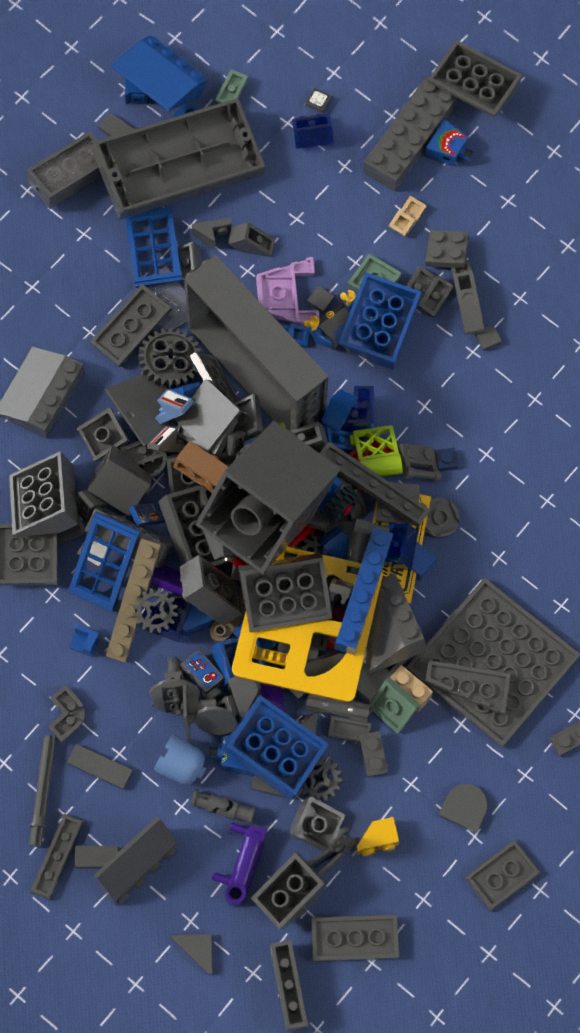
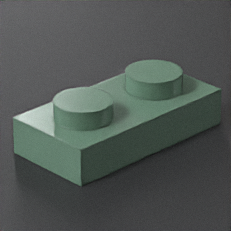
M231 69L215 99V104L239 98L248 81V76Z

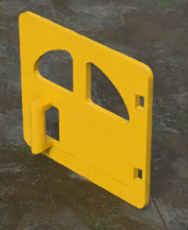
M287 547L276 560L286 559L284 558V552L296 554L297 557L316 553ZM322 555L326 579L329 576H334L341 581L352 583L353 587L350 593L352 594L357 575L347 573V566L360 569L361 563ZM381 573L355 655L346 653L342 660L328 672L308 677L304 670L313 634L320 633L337 637L342 623L325 619L250 632L245 612L232 665L233 674L238 678L338 701H352L356 694L383 573ZM258 638L289 644L290 650L286 654L259 648L256 645V641ZM252 659L282 665L286 667L285 669H279L262 664L253 663Z

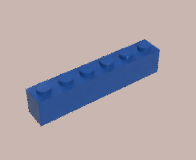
M377 528L372 530L335 642L336 650L352 655L356 653L388 555L393 533Z

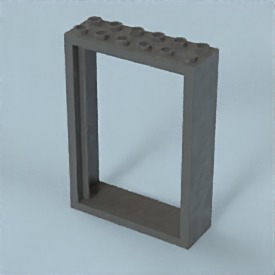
M217 255L204 260L201 267L190 271L184 279L188 329L216 357L217 361L249 396L252 394L258 395L260 408L272 421H275L289 431L315 422H319L322 425L321 421L327 407L329 376Z

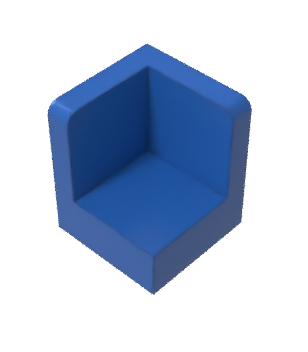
M76 624L74 627L75 634L69 647L92 657L100 639L99 633Z

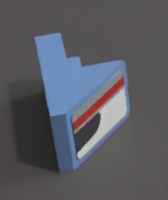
M167 389L158 399L161 408L159 409L160 413L155 419L159 424L181 416L194 401L189 397Z

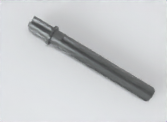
M51 735L45 736L43 740L33 819L29 825L31 827L29 846L37 848L42 847L43 832L46 829L45 817L56 737Z

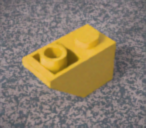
M390 817L373 821L357 845V855L369 856L374 854L376 850L383 849V852L394 850L395 846L399 844L394 818Z

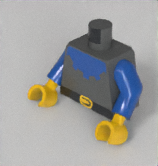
M348 290V298L346 293H341L340 298L346 301L345 304L342 302L320 319L317 316H309L311 322L308 320L304 321V326L310 328L315 343L331 350H335L340 346L338 342L354 302L352 301L356 297L354 291Z

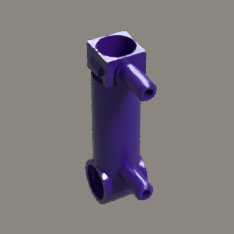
M231 823L230 831L245 835L231 877L215 872L212 880L228 885L225 889L226 902L232 907H239L246 901V896L264 847L267 830L251 824L249 827ZM233 890H238L242 895L239 899H232L230 893Z

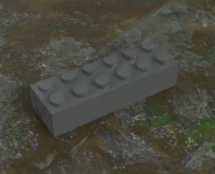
M427 76L363 163L364 174L393 191L397 190L426 150L428 143L443 119L447 120L457 106L458 98L429 83Z

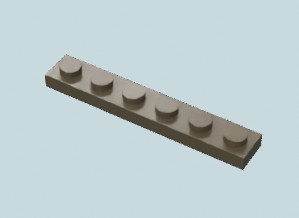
M145 538L140 540L107 649V657L127 662L138 626L136 621L139 619V617H133V614L138 612L137 609L133 608V605H139L136 598L142 599L143 591L146 594L148 593L162 546L160 543Z

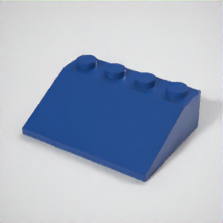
M152 35L139 40L111 65L113 69L167 111L200 98L208 81L201 71L194 69L185 59L180 58L171 48L163 45L158 38Z
M365 272L338 344L376 364L394 370L419 305L421 291Z
M260 695L231 733L220 751L290 799L297 794L325 751L328 743Z

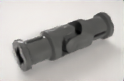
M195 789L190 807L197 806L207 809L209 813H217L232 820L236 818L246 821L248 825L252 824L256 811L255 806L252 808L239 804L238 801L220 798L216 794L209 795L199 792V789ZM229 804L232 806L230 811H228Z

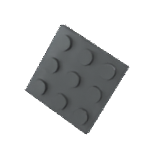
M0 524V586L57 585V533L14 537L12 534V524Z

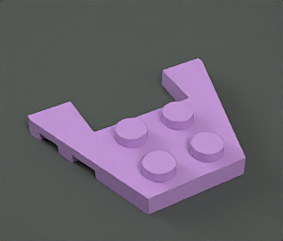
M308 257L301 262H293L282 268L278 267L257 274L258 301L274 318L304 326L305 320L311 322L309 316H317L320 319L319 310H298L295 276H314L313 257Z

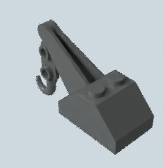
M343 827L337 831L329 840L330 848L308 861L299 853H294L251 897L279 929L286 928L312 907L327 886L323 878L357 846V842L351 836L343 835L349 830V827ZM340 852L318 873L314 870L322 863L330 859L332 856Z

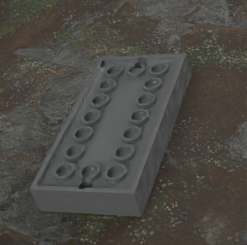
M239 98L95 141L92 147L93 155L119 220L261 176L266 168Z

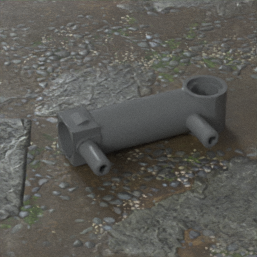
M355 518L345 560L362 563L373 528L389 532L390 528L376 525L370 520ZM347 566L346 572L358 575L359 569Z

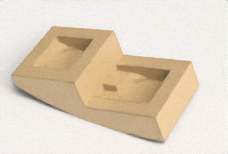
M410 196L402 209L398 210L389 227L406 236L424 213L427 206Z

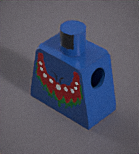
M443 119L426 147L425 157L454 166L459 158L469 162L473 157L474 151L466 148L468 142L467 135Z

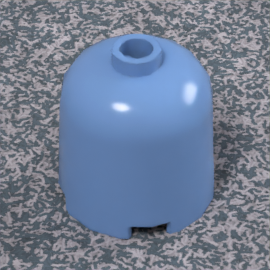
M172 734L165 746V749L168 750L165 757L160 755L153 770L179 784L190 785L196 778H202L206 770L203 766L205 755L196 746Z

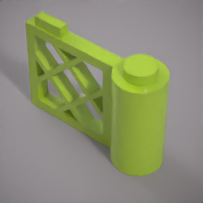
M393 425L353 431V435H350L351 446H356L360 463L381 477L403 474ZM384 433H390L386 440L379 436ZM367 436L370 439L365 443L359 440L358 437ZM374 441L381 443L378 449L371 446ZM387 446L393 449L394 452L385 453L382 450ZM366 449L373 452L371 456L362 457Z

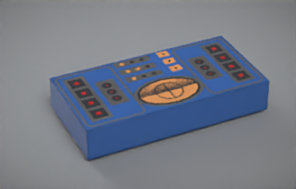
M159 502L133 505L129 508L136 526L166 523Z

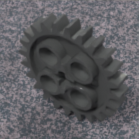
M171 327L168 332L161 328V334L154 331V337L147 335V341H142L143 347L139 348L140 354H138L139 368H143L142 374H148L147 380L153 378L154 385L161 382V388L168 384L169 389L172 388V384H175L178 388L181 382L187 385V379L194 381V375L198 376L199 372L190 356L195 352H202V349L198 348V342L192 343L194 336L187 338L186 331L180 334L179 328L176 332H173ZM162 347V348H164L165 350L160 351V350H157L156 348ZM183 348L184 351H178L176 349ZM157 365H163L164 368H161V369H160V368H158V367H156V366H157ZM181 365V366H183L184 368H183V369H178L176 366Z

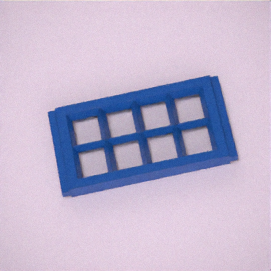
M158 208L127 217L126 223L135 288H139L141 284L149 287L182 282L172 208ZM166 218V229L153 230L152 220ZM148 221L149 231L135 233V222ZM168 232L170 243L155 245L154 234ZM150 235L151 246L137 248L135 237ZM170 247L171 258L157 259L156 249ZM152 250L153 260L139 262V251ZM172 261L174 272L159 274L158 263ZM154 264L155 275L141 277L139 266Z
M95 512L68 592L112 612L116 606L141 531L99 512ZM99 525L113 531L109 543L95 537ZM116 533L130 539L126 551L112 545ZM93 541L107 547L103 559L90 553ZM111 549L124 555L121 567L107 561ZM88 557L102 563L98 575L84 569ZM105 565L119 571L115 582L102 577ZM82 573L96 579L93 590L79 585ZM100 581L113 586L110 598L96 592Z

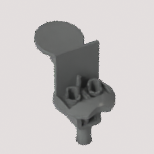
M172 657L167 660L168 672H164L165 680L155 684L149 691L153 699L152 706L165 713H176V716L181 715L183 712L188 742H191V724L196 723L197 727L209 734L224 735L233 732L237 727L236 716L230 710L217 707L216 699L200 700L198 687L183 678V672L180 671V659L174 657V662H172Z

